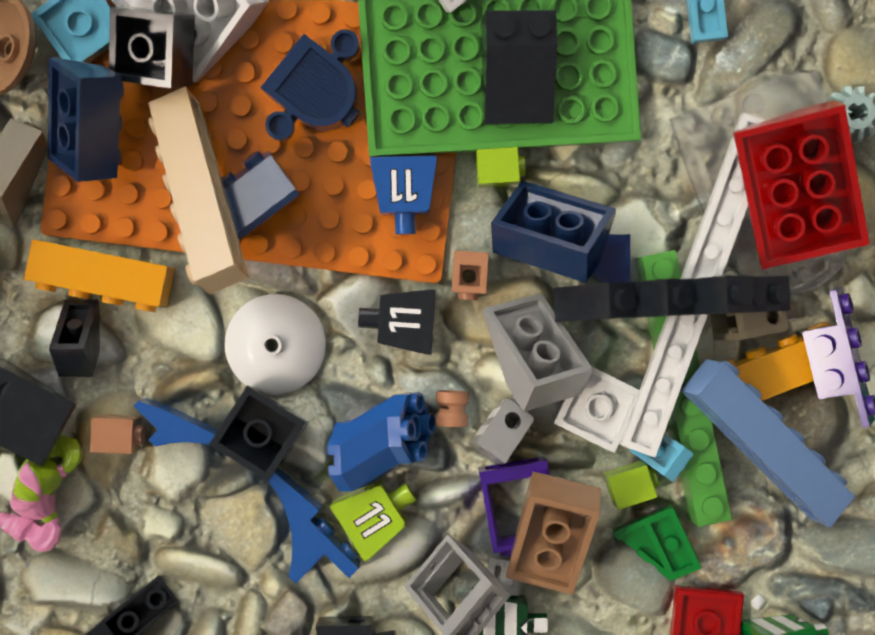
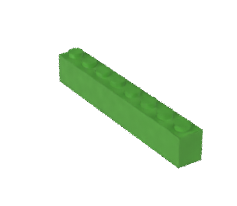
M676 250L635 258L639 281L681 278ZM647 317L653 350L657 344L666 317ZM696 348L681 389L700 367ZM680 391L669 419V427L672 439L693 453L684 470L679 474L688 518L697 527L730 521L732 517L712 422Z

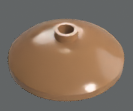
M0 0L1 96L12 90L25 77L35 53V24L30 10L22 0Z

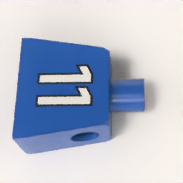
M437 156L370 157L381 215H395V235L416 234L415 215H428L430 211Z

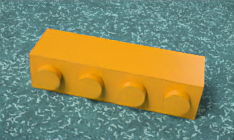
M32 239L24 280L36 282L35 289L56 292L58 286L69 289L68 295L89 299L90 293L102 295L101 302L122 306L123 300L136 302L135 309L156 312V307H167L175 268Z
M828 321L821 322L809 327L808 330L829 326ZM791 334L778 339V346L767 350L765 346L757 347L745 353L747 358L734 362L733 358L725 361H728L739 370L740 374L738 377L744 383L752 385L762 394L760 400L763 401L814 381L803 336L797 337V334Z

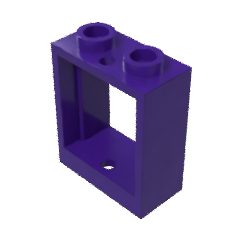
M544 456L478 467L493 553L500 552L501 556H511L516 534L499 536L490 484L529 478L533 471L549 475L547 460Z

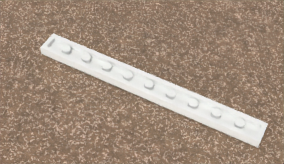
M744 112L740 115L735 131L766 120ZM734 136L731 139L680 279L723 275L748 207ZM707 315L666 316L620 442L622 446L656 457Z

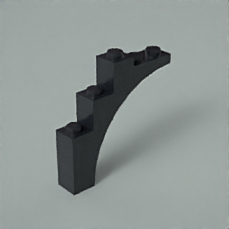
M725 275L693 279L606 282L553 288L555 322L791 311L789 276Z

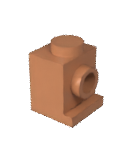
M454 251L451 292L458 293V299L478 300L479 294H486L489 253ZM466 270H471L475 273L476 278L474 282L467 283L463 280V273Z

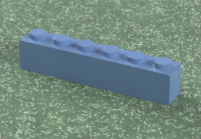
M706 359L680 391L810 520L831 528L855 498L845 487L847 481L824 465L826 460L823 456L812 449H808L803 444L805 438L782 422L784 417L779 411L769 405L766 406L760 400L762 394L755 387L744 383L738 377L740 372L734 365L725 360L718 362Z

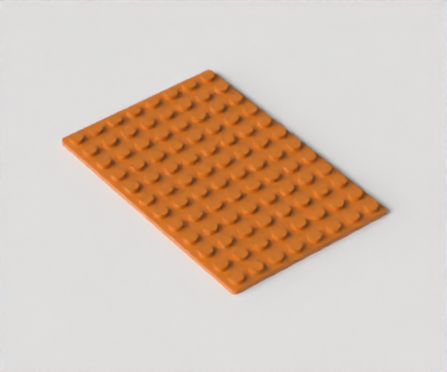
M106 0L111 7H117L111 0ZM269 0L268 4L244 35L198 82L192 80V86H187L188 90L201 103L221 178L229 172L235 175L245 168L243 162L255 152L260 151L263 154L268 150L292 180L300 194L239 240L244 260L438 283L442 276L457 153L412 155L437 156L430 211L428 215H415L416 234L395 235V215L385 216L380 213L369 158L358 2L342 0ZM340 30L352 31L358 38L360 49L355 58L344 61L342 64L350 72L356 86V109L361 112L357 120L350 128L343 125L332 131L312 130L297 120L294 123L295 132L290 139L286 141L274 140L266 131V120L272 113L278 111L285 112L286 110L269 98L260 87L303 34H306L329 54H332L331 39L333 35ZM109 49L92 60L90 64L109 68ZM122 81L124 95L120 100V115L123 126L119 133L121 163L118 165L117 178L77 182L49 160L41 232L44 235L184 252L178 241V234L181 233V230L170 209V204L173 203L172 195L167 190L163 181V175L166 174L165 167L159 160L155 149L159 145L158 140L148 122V119L152 117L148 103L183 87L170 89Z

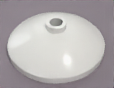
M269 294L252 299L235 313L226 332L225 352L232 371L246 386H252L265 394H286L300 389L317 374L326 353V336L320 319L307 304L288 295ZM271 338L278 342V349L274 352L267 348V341Z

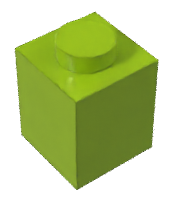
M518 147L476 150L478 188L518 185L520 176H525L524 155L518 156Z
M641 460L603 472L612 503L618 510L657 498L654 487L659 486L656 473L653 467L648 468Z

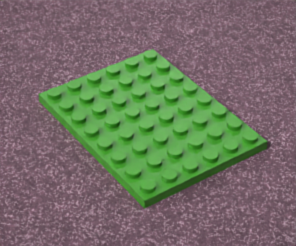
M358 0L369 158L476 152L478 149L507 147L528 149L628 143L641 140L631 0H466L451 13L444 10L439 0ZM556 10L557 60L554 118L552 124L484 125L481 20L485 11Z

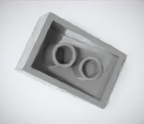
M542 293L484 308L483 315L506 384L523 412L582 394L593 368L562 322H555L554 311Z

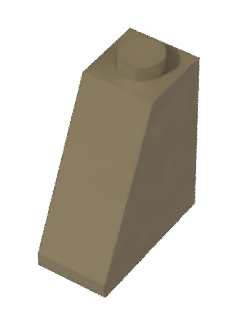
M10 118L0 134V224L15 229L48 148L43 131L30 122L21 123Z

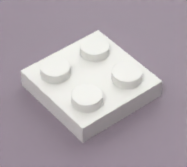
M592 367L593 371L582 394L564 399L553 423L615 453L624 434L639 390Z

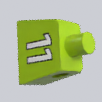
M381 480L332 501L330 508L365 562L407 525V519L402 509L417 499L407 483L390 493L385 483Z

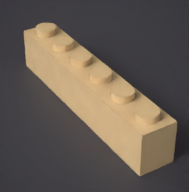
M185 86L149 102L152 117L148 119V122L158 140L159 145L155 147L157 156L165 167L166 174L163 175V181L167 190L172 195L171 213L181 230V233L178 234V241L182 250L187 254L189 264L186 265V273L193 285L200 286L210 295L244 281L249 276L201 103Z

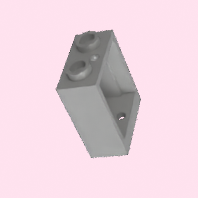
M448 534L405 585L406 590L443 635H479L511 596L508 590L466 545ZM464 561L480 581L450 616L434 595L461 562Z

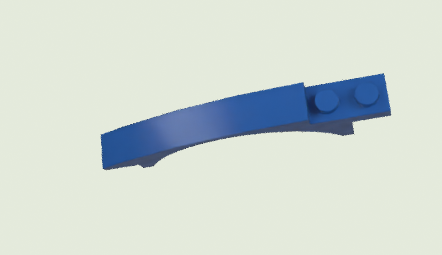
M148 398L139 400L133 405L157 429L148 439L155 447L182 442L209 445L219 430L173 407ZM278 468L269 483L278 494L289 520L292 537V561L288 577L296 584L326 555L350 578L359 569L361 561L358 557L360 554L348 541L342 543L334 535L336 532L334 527L325 518L321 517L318 519L315 517L322 504L283 470Z

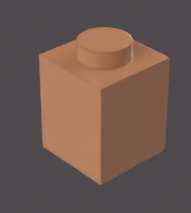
M99 415L92 417L90 452L132 454L139 451L140 445H144L146 439V427L141 425L142 416Z

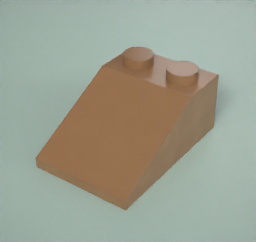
M533 471L525 495L506 578L573 595L600 516L601 488Z

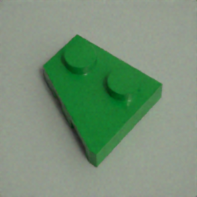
M673 504L613 528V534L619 541L625 542L636 551L639 557L655 566L657 571L669 581L702 569Z

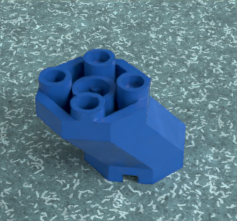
M420 392L397 394L353 420L335 423L327 444L328 455H334V465H328L330 478L340 492H352L366 487L404 463L411 464L426 460L430 435L435 432L436 425L435 417L429 414L423 394Z

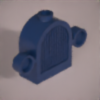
M340 30L333 35L331 39L332 54H329L306 34H303L260 87L269 98L286 110L285 112H274L266 120V131L274 140L286 141L290 139L295 132L294 123L297 120L306 127L316 131H332L343 125L350 128L357 120L361 112L356 109V86L350 72L342 64L344 61L355 58L360 49L358 38L352 31Z

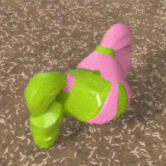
M60 435L44 466L26 459L15 479L10 500V506L17 514L0 513L2 531L10 534L19 542L26 540L33 550L38 552L50 551L61 541L62 527L57 518L58 514L55 511V492L63 478L75 470L83 460V449L77 439ZM59 456L62 457L63 461L61 464H56L52 459ZM35 520H42L44 525H40Z

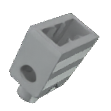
M514 397L511 400L508 398L502 399L494 407L468 445L494 464H505L535 418L528 411L523 412ZM506 415L512 418L513 424L511 428L505 424Z

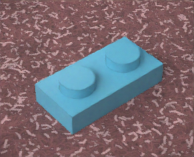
M686 0L691 44L721 41L728 37L724 0Z
M666 434L663 435L656 457L629 449L630 452L672 482L684 470L686 464L693 456L691 451Z

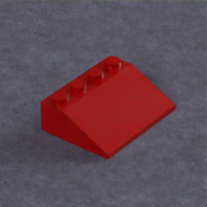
M833 100L801 108L733 132L762 270L870 245L845 104Z

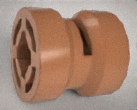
M455 390L436 391V402L439 404V411L435 414V425L442 427H467L469 416L466 414L465 408L469 403V392Z

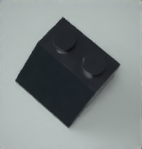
M247 385L209 445L269 482L309 422L256 388Z

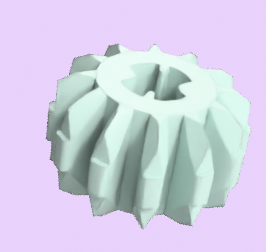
M845 86L841 88L840 93L834 92L829 96V101L836 100L845 104L851 141L854 144L862 142L864 137L869 138L875 134L873 127L875 126V106L872 103L875 99V93L865 96L864 86H858L854 90L851 86ZM852 111H853L854 114H855V116H853L852 119H855V120H851L850 117H849V115H848V114L852 113Z

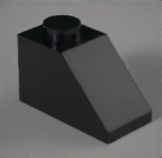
M99 300L64 301L49 346L58 377H93L100 353Z

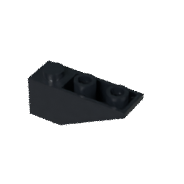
M158 575L82 635H139L179 601Z

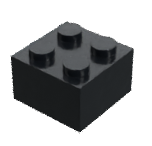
M110 7L109 69L120 75L121 80L124 82L170 89L192 86L195 15L138 7Z

